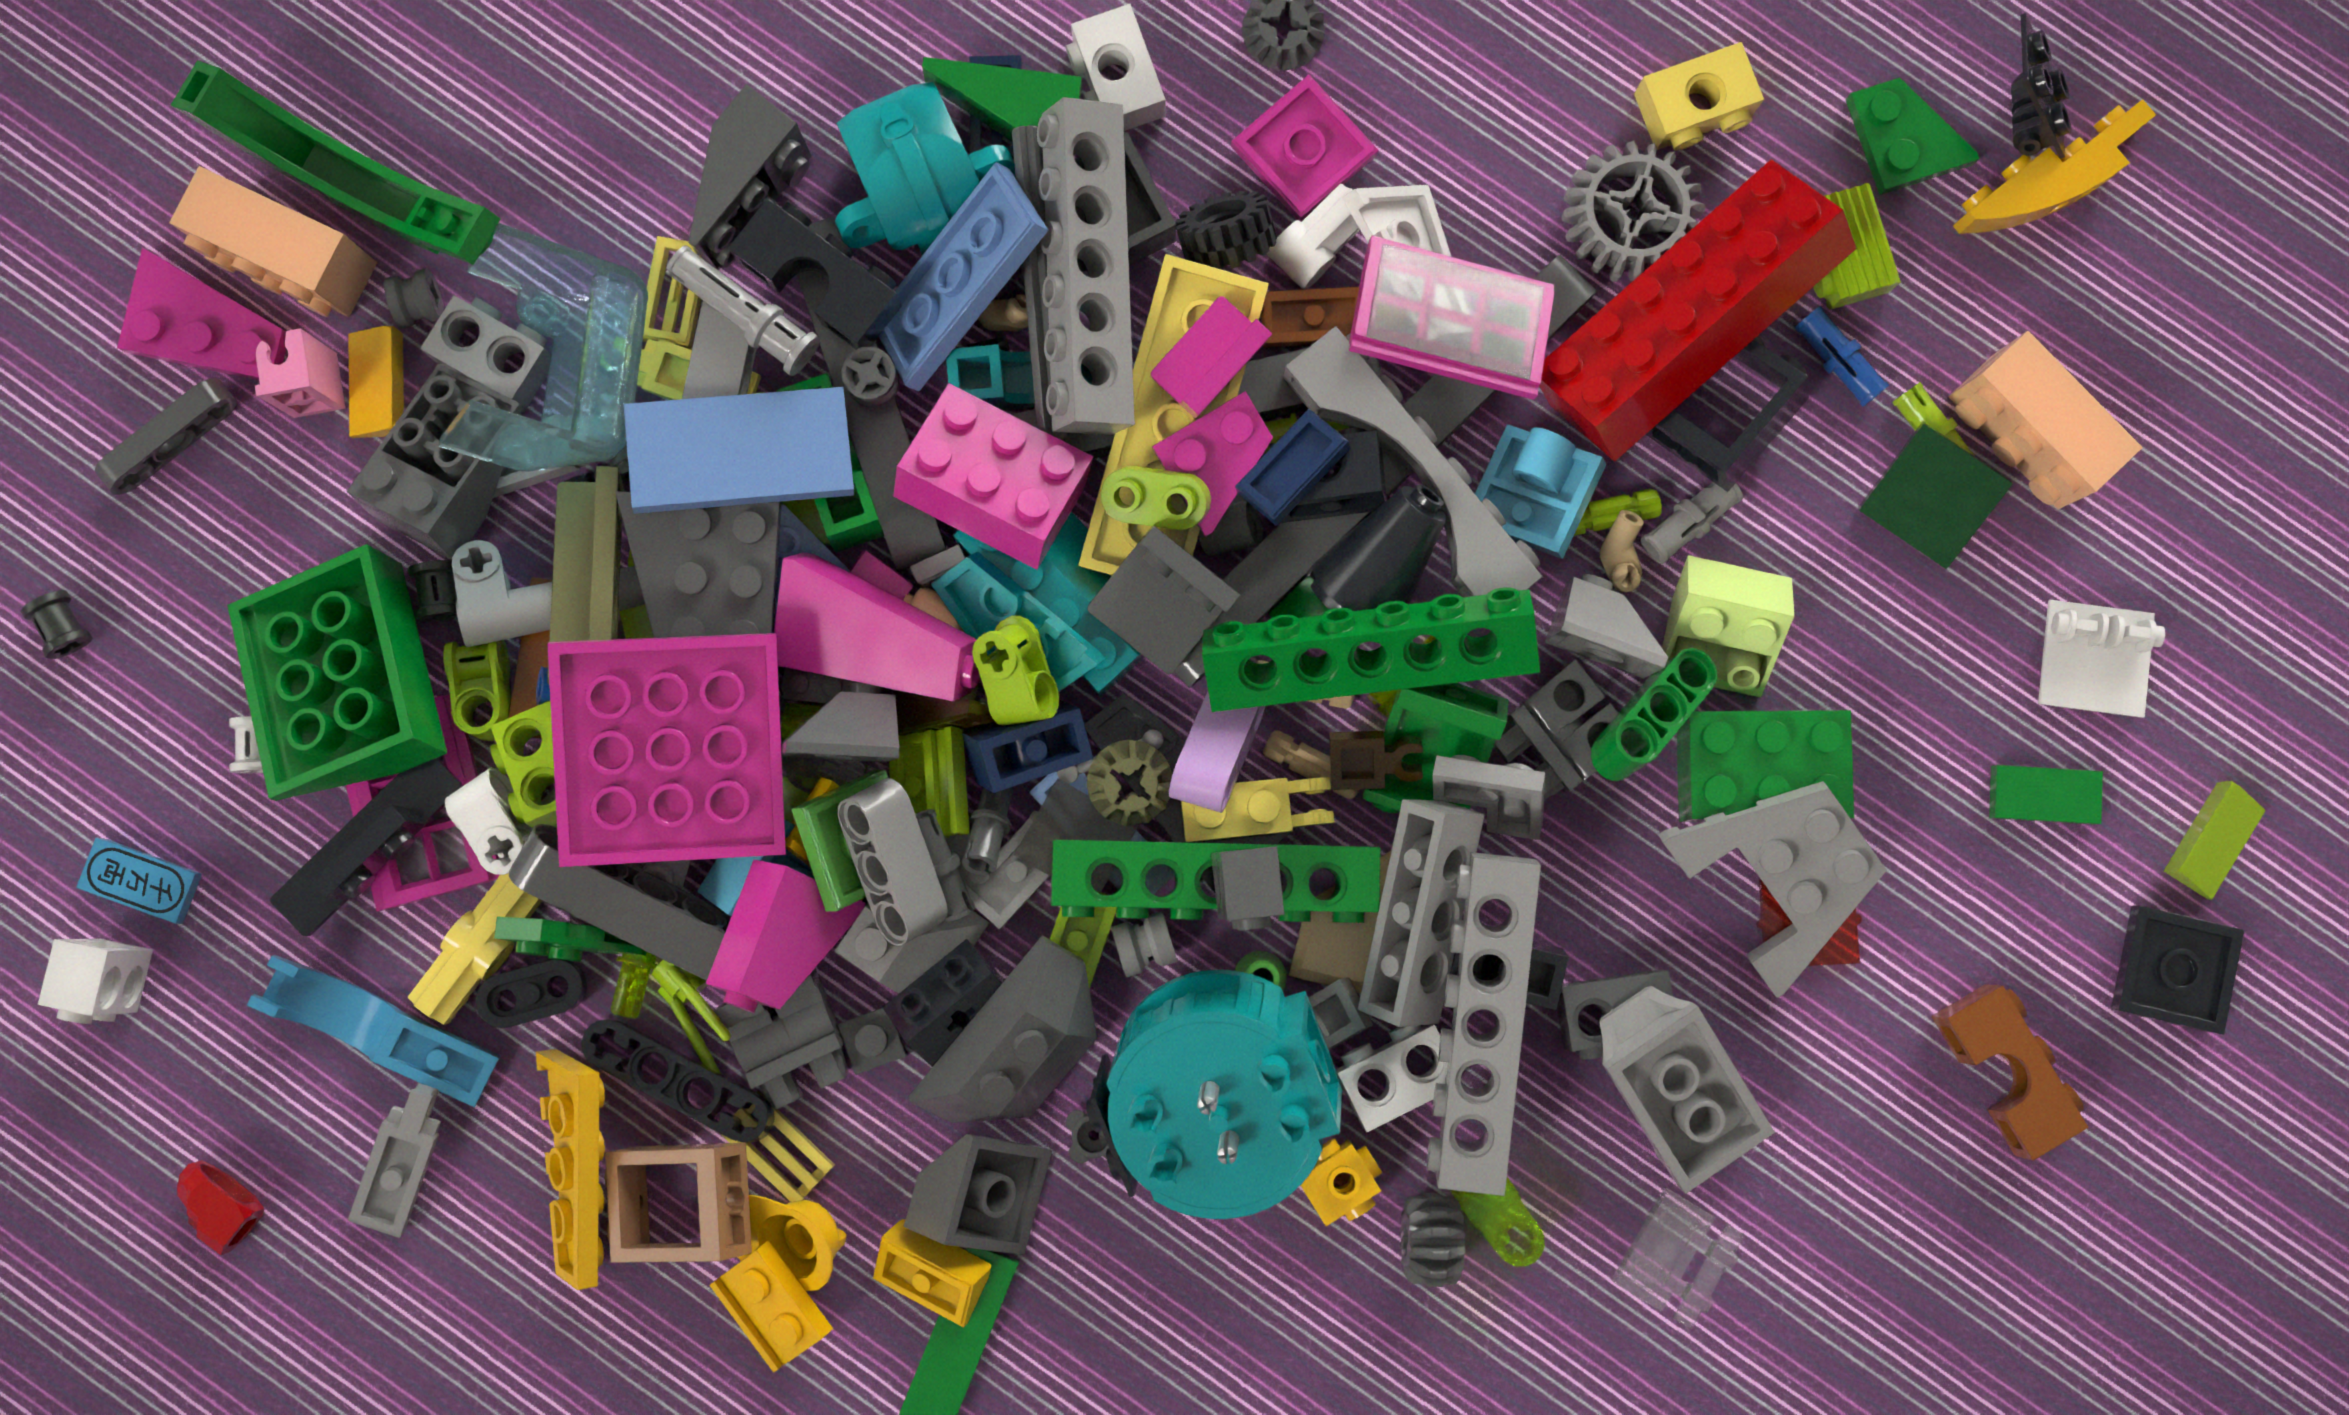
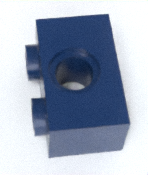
M1059 700L1057 713L1049 719L1005 726L999 725L994 721L961 732L975 782L992 793L1093 759L1080 708L1062 700Z

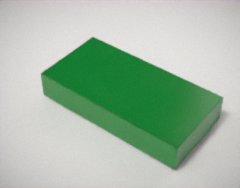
M1993 765L1991 766L1989 819L2099 825L2102 823L2103 771Z

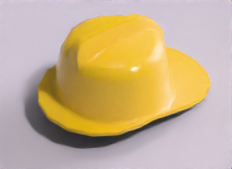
M749 1195L752 1252L769 1241L805 1291L821 1289L830 1280L833 1271V1259L845 1244L847 1234L837 1228L835 1220L830 1213L819 1203L810 1200H799L782 1204L766 1197ZM750 1254L739 1256L738 1259L741 1261Z

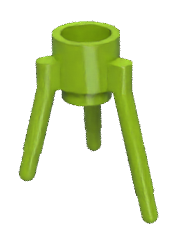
M662 960L651 974L661 985L658 990L659 994L670 1005L702 1064L721 1074L714 1062V1058L683 1003L690 1001L723 1041L730 1040L731 1033L699 994L707 986L706 980Z

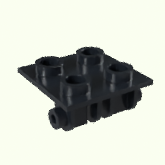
M2026 13L2020 15L2023 73L2019 74L2011 84L2013 146L2026 156L2034 155L2041 149L2054 146L2061 159L2065 157L2064 135L2071 133L2069 115L2065 105L2062 103L2063 100L2069 99L2067 81L2060 68L2053 71L2049 64L2052 56L2044 31L2034 32Z

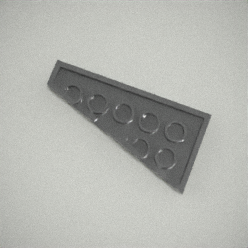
M615 491L654 638L774 633L782 504L780 502L634 514L631 492Z

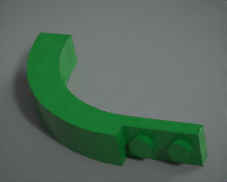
M197 60L170 105L219 137L300 185L377 227L436 255L442 252L474 265L478 257L492 243L493 231L501 218L487 208L419 183L362 155L294 116L219 67Z

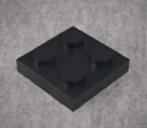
M2131 906L2111 1010L2208 1033L2224 1035L2245 930L2145 906Z

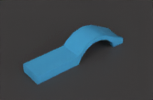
M277 955L271 956L267 966L276 971L263 997L256 994L251 995L247 1006L271 1017L294 1021L325 1032L357 1048L376 1064L421 1084L439 1089V1092L475 1107L501 1055L403 1012L383 998L355 984Z

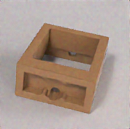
M746 1142L636 1146L605 1152L606 1170L604 1179L607 1187L609 1219L607 1236L610 1243L611 1263L724 1261L752 1253ZM696 1163L701 1243H650L646 1165Z

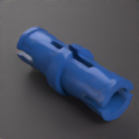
M1821 306L1806 316L1794 328L1797 332L1801 333L1825 361L1822 367L1828 374L1834 372L1860 401L1862 407L1866 406L1890 386L1859 352L1862 346L1857 340L1853 339L1850 342L1826 315Z

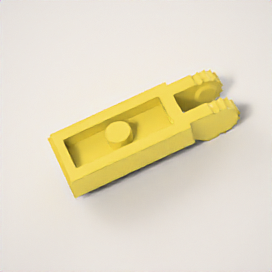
M1330 777L1287 781V778L1238 782L1235 783L1222 813L1181 801L1185 843L1292 832L1295 827L1335 823L1334 812L1327 811L1326 809L1309 810L1308 813L1291 815L1289 799L1290 794L1306 793L1307 795L1331 790Z

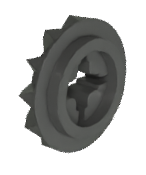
M1252 0L1243 18L1242 35L1247 50L1256 61L1271 69L1292 70L1299 68L1315 57L1323 43L1325 34L1323 12L1319 11L1313 0ZM1284 11H1289L1291 26L1298 28V31H1289L1287 39L1283 41V46H1278L1277 29L1269 26V24L1279 23L1281 16H1284Z

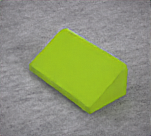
M2233 781L2217 782L2165 867L2164 872L2206 899L2212 900L2266 810L2241 786Z

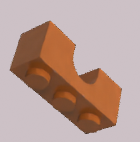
M1985 984L1931 1016L1959 1063L1978 1065L1986 1059L1999 1054L2010 1065L2013 1074L2010 1092L2003 1100L1987 1110L2015 1156L2034 1161L2089 1128L2080 1112L2084 1111V1105L2080 1097L2068 1083L2064 1082L2062 1084L2052 1067L2056 1060L2051 1049L2041 1037L2033 1036L2023 1019L2027 1017L2026 1008L2011 989L2006 990L2003 985Z

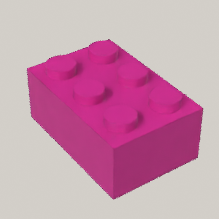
M948 383L897 465L893 497L1038 570L1086 487L1093 456Z

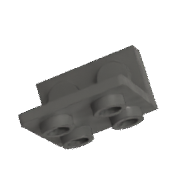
M1153 525L1090 602L1088 611L1163 672L1172 674L1201 639L1203 630L1209 629L1223 610L1227 613L1240 594Z

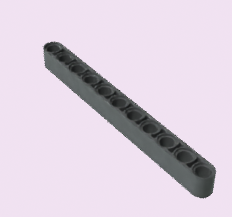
M1561 255L1553 259L1534 278L1535 280L1554 284L1553 291L1555 292L1547 342L1597 293V290ZM1508 303L1490 322L1527 331L1530 308ZM1484 332L1480 355L1522 366L1525 343ZM1471 340L1460 350L1469 352ZM1435 374L1403 405V408L1412 419L1420 416L1427 422L1437 437V442L1434 445L1438 449L1498 390ZM1381 444L1386 496L1388 498L1414 471L1395 452ZM1341 467L1337 468L1327 479L1337 475ZM1372 512L1281 523L1223 579L1240 596L1227 613L1224 610L1221 612L1209 629L1229 621L1240 622L1244 625L1259 623L1307 577L1308 570L1316 560ZM1203 636L1174 671L1188 688L1194 686L1205 676L1202 658Z

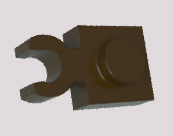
M1383 730L1329 732L1331 790L1385 788V774H1395L1399 779L1409 782L1418 781L1423 778L1421 764L1410 765L1402 761L1403 756L1408 753L1423 752L1422 740L1419 737L1404 736L1395 741L1393 745H1385Z

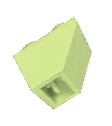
M1688 555L1673 594L1662 646L1663 651L1668 656L1667 662L1684 649L1695 648L1702 650L1710 656L1717 669V681L1714 687L1761 698L1794 618L1792 578Z

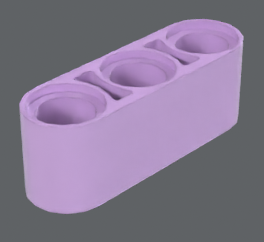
M1207 692L1176 763L1170 783L1169 797L1222 813L1256 735L1265 706L1212 712L1209 693Z

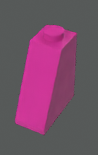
M753 859L706 984L726 992L723 1002L742 1010L755 1013L758 1004L781 1009L855 922L864 909L865 902L858 900L839 911L826 912L815 879L784 865Z

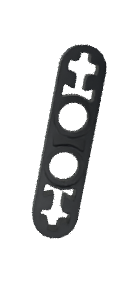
M598 1020L591 1024L584 1032L581 1041L582 1052L586 1060L593 1066L720 1134L738 1142L749 1143L763 1139L771 1131L775 1119L774 1110L768 1100L625 1023L615 1020ZM614 1031L617 1032L614 1036L615 1043L626 1049L635 1050L630 1059L613 1053H606L602 1057L604 1047L598 1043L601 1035L611 1036ZM638 1041L641 1045L636 1049ZM653 1053H660L668 1063L666 1077L657 1084H650L642 1075L643 1062ZM628 1063L627 1071H625L623 1067ZM704 1077L712 1083L714 1097L707 1107L698 1109L690 1103L688 1089L694 1080ZM730 1090L733 1092V1095L727 1100ZM726 1101L737 1108L749 1109L754 1104L753 1115L759 1119L757 1127H746L741 1131L739 1128L742 1121L729 1112H721L719 1121L715 1119V1116L725 1106Z

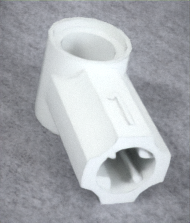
M1341 183L1302 222L1296 220L1277 237L1275 246L1270 247V251L1266 253L1302 289L1311 287L1335 261V254L1360 231L1342 199L1344 195L1353 189L1347 188Z

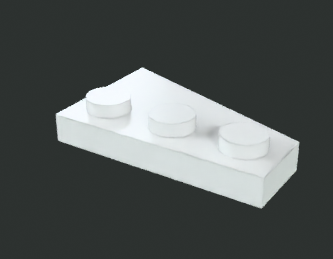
M1429 185L1357 188L1342 197L1367 242H1369L1371 235L1451 257ZM1384 269L1399 297L1421 303L1425 280ZM1436 283L1432 306L1470 316L1462 290ZM1407 311L1417 328L1419 314ZM1430 317L1426 341L1439 342L1462 339L1471 334L1473 329Z

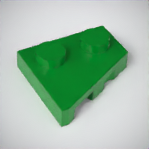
M1900 77L1852 92L1845 99L1879 195L1973 166L1979 160L1977 151Z
M497 917L494 939L516 942V953L549 956L548 958L578 962L582 961L583 952L642 956L647 954V951L596 926L546 919Z

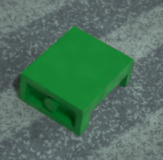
M1459 683L1397 690L1383 729L1385 745H1393L1395 741L1404 736L1421 738L1423 752L1408 753L1403 756L1402 761L1410 765L1421 764L1423 778L1418 781L1409 782L1399 779L1395 774H1385V788L1364 789L1363 799L1372 802L1375 807L1388 813H1399L1403 799L1434 800L1433 771L1436 756L1451 758L1455 755H1466L1476 758L1482 763H1487L1496 739H1501L1507 723L1509 700ZM1449 802L1467 809L1471 807V805Z

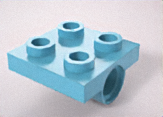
M1507 424L1475 495L1481 502L1486 498L1498 508L1506 521L1502 528L1514 542L1522 540L1533 549L1563 559L1606 467V462L1603 457L1576 448L1568 439L1552 431L1534 427L1529 432Z

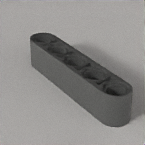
M537 824L533 827L509 870L511 881L526 893L706 981L731 919V916L720 908L630 863L559 867L557 827L552 825Z

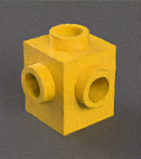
M1333 1138L1323 1144L1315 1167L1300 1186L1325 1226H1328L1343 1215L1346 1216L1348 1221H1352L1376 1205L1372 1197L1381 1192V1189L1374 1178L1382 1174V1171L1365 1145L1355 1150L1349 1140L1339 1145L1336 1139ZM1343 1172L1350 1174L1347 1184L1341 1187L1334 1186L1333 1182L1338 1174Z

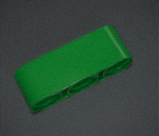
M1684 649L1666 662L1665 668L1648 677L1596 739L1591 748V760L1594 768L1600 775L1612 781L1624 780L1659 755L1713 689L1717 681V669L1710 656L1699 649Z

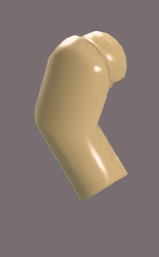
M1017 294L1015 298L993 299L979 316L978 321L990 331L1017 332L1025 329L1028 326L1026 296Z
M1621 510L1600 549V558L1606 574L1615 589L1620 592L1635 590L1640 585L1642 575L1641 564L1633 542L1644 522L1639 515L1628 510Z

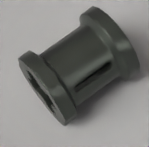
M452 560L428 561L409 566V577L415 578L419 609L414 612L415 620L418 622H435L458 617ZM434 582H437L438 586V601H436L433 585Z
M66 590L53 591L39 596L21 609L24 619L32 620L45 644L42 649L45 658H62L87 646L92 641L90 632L81 629L68 604L72 599Z

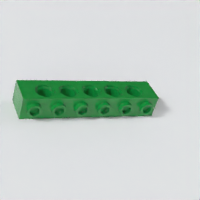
M1503 587L1494 589L1487 595L1471 597L1446 594L1438 596L1430 602L1414 604L1390 601L1374 609L1352 611L1348 608H1334L1317 616L1298 618L1294 615H1279L1269 619L1267 622L1245 625L1240 622L1229 621L1220 623L1212 629L1203 630L1202 658L1212 712L1540 673L1535 614L1529 589L1518 591L1515 588ZM1476 628L1491 630L1483 637L1467 635ZM1420 635L1436 637L1435 640L1427 644H1418L1412 641ZM1369 641L1381 644L1379 648L1371 651L1358 648L1360 644ZM1312 648H1319L1327 652L1320 657H1309L1304 654L1306 650ZM1256 655H1265L1272 660L1268 663L1258 664L1249 659Z
M1052 840L1051 906H1062V917H1094L1095 907H1116V918H1149V908H1171L1170 919L1203 920V909H1217L1216 897L1212 898L1206 895L1200 886L1202 873L1208 867L1213 866L1211 853L1277 846L1284 915H1279L1278 921L1311 922V911L1332 912V922L1365 923V912H1379L1381 847ZM1103 863L1114 865L1121 874V885L1111 895H1101L1091 885L1093 870ZM1158 864L1169 867L1175 876L1174 888L1169 894L1161 897L1153 895L1147 889L1145 882L1148 871ZM1320 868L1330 871L1335 878L1336 884L1332 895L1324 900L1314 897L1309 889L1311 875Z

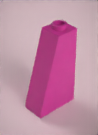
M803 552L783 558L774 629L777 639L778 666L949 701H955L971 693L972 689L977 686L980 674L972 654L974 643L977 640L974 637L815 554Z

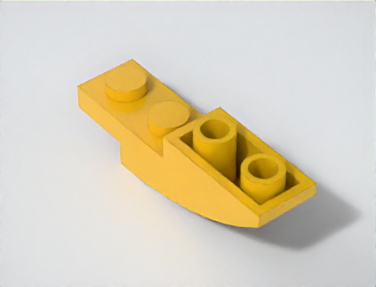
M2143 99L2127 112L2118 105L2093 126L2099 133L2095 138L2086 144L2081 137H2078L2065 148L2064 158L2060 159L2058 154L2056 155L2050 147L2034 160L2030 156L2022 155L2001 173L2007 180L1994 192L1986 184L1961 205L1967 213L1953 227L1959 234L1990 232L2032 222L2066 208L2093 192L2130 164L2117 146L2150 121L2156 114Z

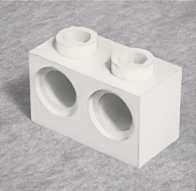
M54 939L38 1005L58 1009V1019L82 1024H92V1020L114 1022L116 1014L137 1013L153 950L105 939Z
M1434 1024L1397 1027L1389 1032L1392 1039L1391 1042L1375 1050L1372 1049L1370 1043H1366L1341 1056L1344 1065L1337 1068L1336 1071L1343 1090L1362 1128L1366 1132L1433 1100L1435 1084L1446 1083L1448 1062H1439L1438 1060L1440 1034ZM1417 1045H1427L1434 1056L1431 1069L1422 1075L1412 1074L1406 1065L1408 1052ZM1370 1069L1382 1071L1386 1078L1384 1092L1374 1099L1362 1097L1357 1087L1361 1074Z

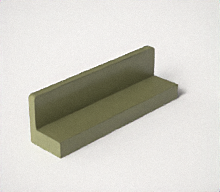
M596 466V482H560L557 485L549 642L617 639L622 515L615 491L623 492L624 490L618 467ZM548 665V679H547L548 684H549V665Z

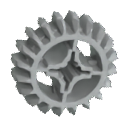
M1634 140L1627 142L1623 154L1613 144L1607 146L1603 153V159L1595 154L1591 155L1585 163L1587 171L1576 170L1572 177L1576 187L1568 188L1564 194V201L1571 205V207L1563 211L1562 221L1575 225L1566 233L1567 241L1583 242L1575 254L1577 259H1585L1590 254L1596 258L1591 267L1592 273H1599L1604 265L1611 267L1610 280L1612 282H1617L1624 270L1628 271L1630 281H1634L1644 270L1699 223L1695 219L1701 217L1705 212V204L1692 201L1700 193L1701 184H1685L1684 182L1691 173L1690 166H1683L1676 171L1671 166L1676 158L1675 152H1668L1663 160L1656 158L1657 147L1655 143L1649 144L1643 154H1639ZM1623 177L1634 178L1629 190L1623 192L1610 190L1608 194L1596 191L1611 180ZM1652 185L1660 190L1669 206L1657 201L1652 192ZM1637 195L1635 207L1640 211L1636 216L1641 215V217L1629 231L1632 219L1627 216L1630 210H1626V208ZM1595 214H1598V220L1608 223L1613 228L1615 241L1608 238L1601 230L1596 221ZM1658 231L1670 234L1666 241L1657 246L1646 249H1632L1638 235H1656Z

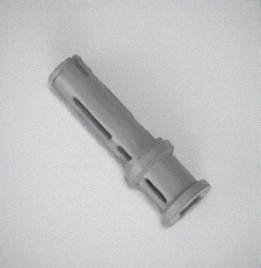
M686 245L678 249L666 266L667 275L683 284L708 305L745 331L744 337L747 339V343L755 349L762 347L784 364V371L790 376L796 375L810 361L819 346L820 337L814 332L806 334L784 317V310L781 307L770 303L762 304Z

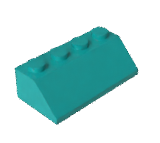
M1072 512L1069 514L1038 570L958 530L954 537L968 556L978 551L1107 657L1103 662L1081 676L1100 698L1145 658V656L1089 613L1088 605L1112 575L1078 566L1088 529Z

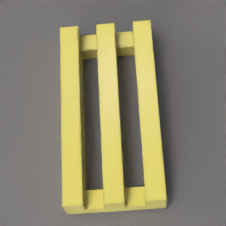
M657 236L637 338L640 341L647 342L648 339L658 342L659 339L692 350L702 299L688 289L680 332L674 333L683 284L673 277L662 329H654L669 251H677L686 245L695 252L689 241Z
M754 1104L749 1109L740 1108L734 1114L741 1119V1124L745 1128L757 1127L758 1122L751 1116L755 1108ZM776 1109L774 1110L775 1120L773 1125L818 1168L811 1174L770 1133L759 1141L803 1184L797 1188L750 1142H746L747 1160L790 1202L803 1200L835 1164ZM722 1135L729 1143H744Z

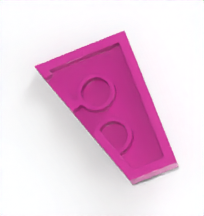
M142 247L117 345L118 349L125 353L259 380L256 349L258 344L264 341L272 351L270 355L271 362L274 365L283 363L286 352V331Z

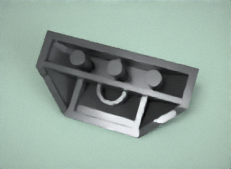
M1041 936L910 1093L909 1099L911 1103L951 1123L1031 1117L1097 1039L1086 966L1083 959L1048 938Z

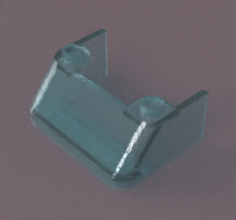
M498 223L493 231L494 236L491 245L478 257L474 265H468L467 272L518 289L516 310L520 320L525 326L537 333L553 338L542 420L540 422L470 399L441 435L439 447L522 472L611 460L627 445L623 404L635 403L648 302L647 287L638 274L626 267Z

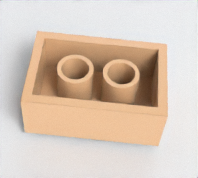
M201 166L197 168L169 222L187 235L183 244L205 255L204 258L209 262L232 273L238 270L251 277V281L278 295L285 292L298 299L299 304L325 317H328L331 309L350 317L377 264L372 257L343 233Z
M2026 331L1993 354L1948 396L1956 405L1955 411L1959 418L1973 429L1979 428L1993 443L1992 449L1996 456L2008 466H2016L2030 481L2029 488L2033 494L2045 504L2054 505L2057 510L2097 492L2143 448L2029 331Z

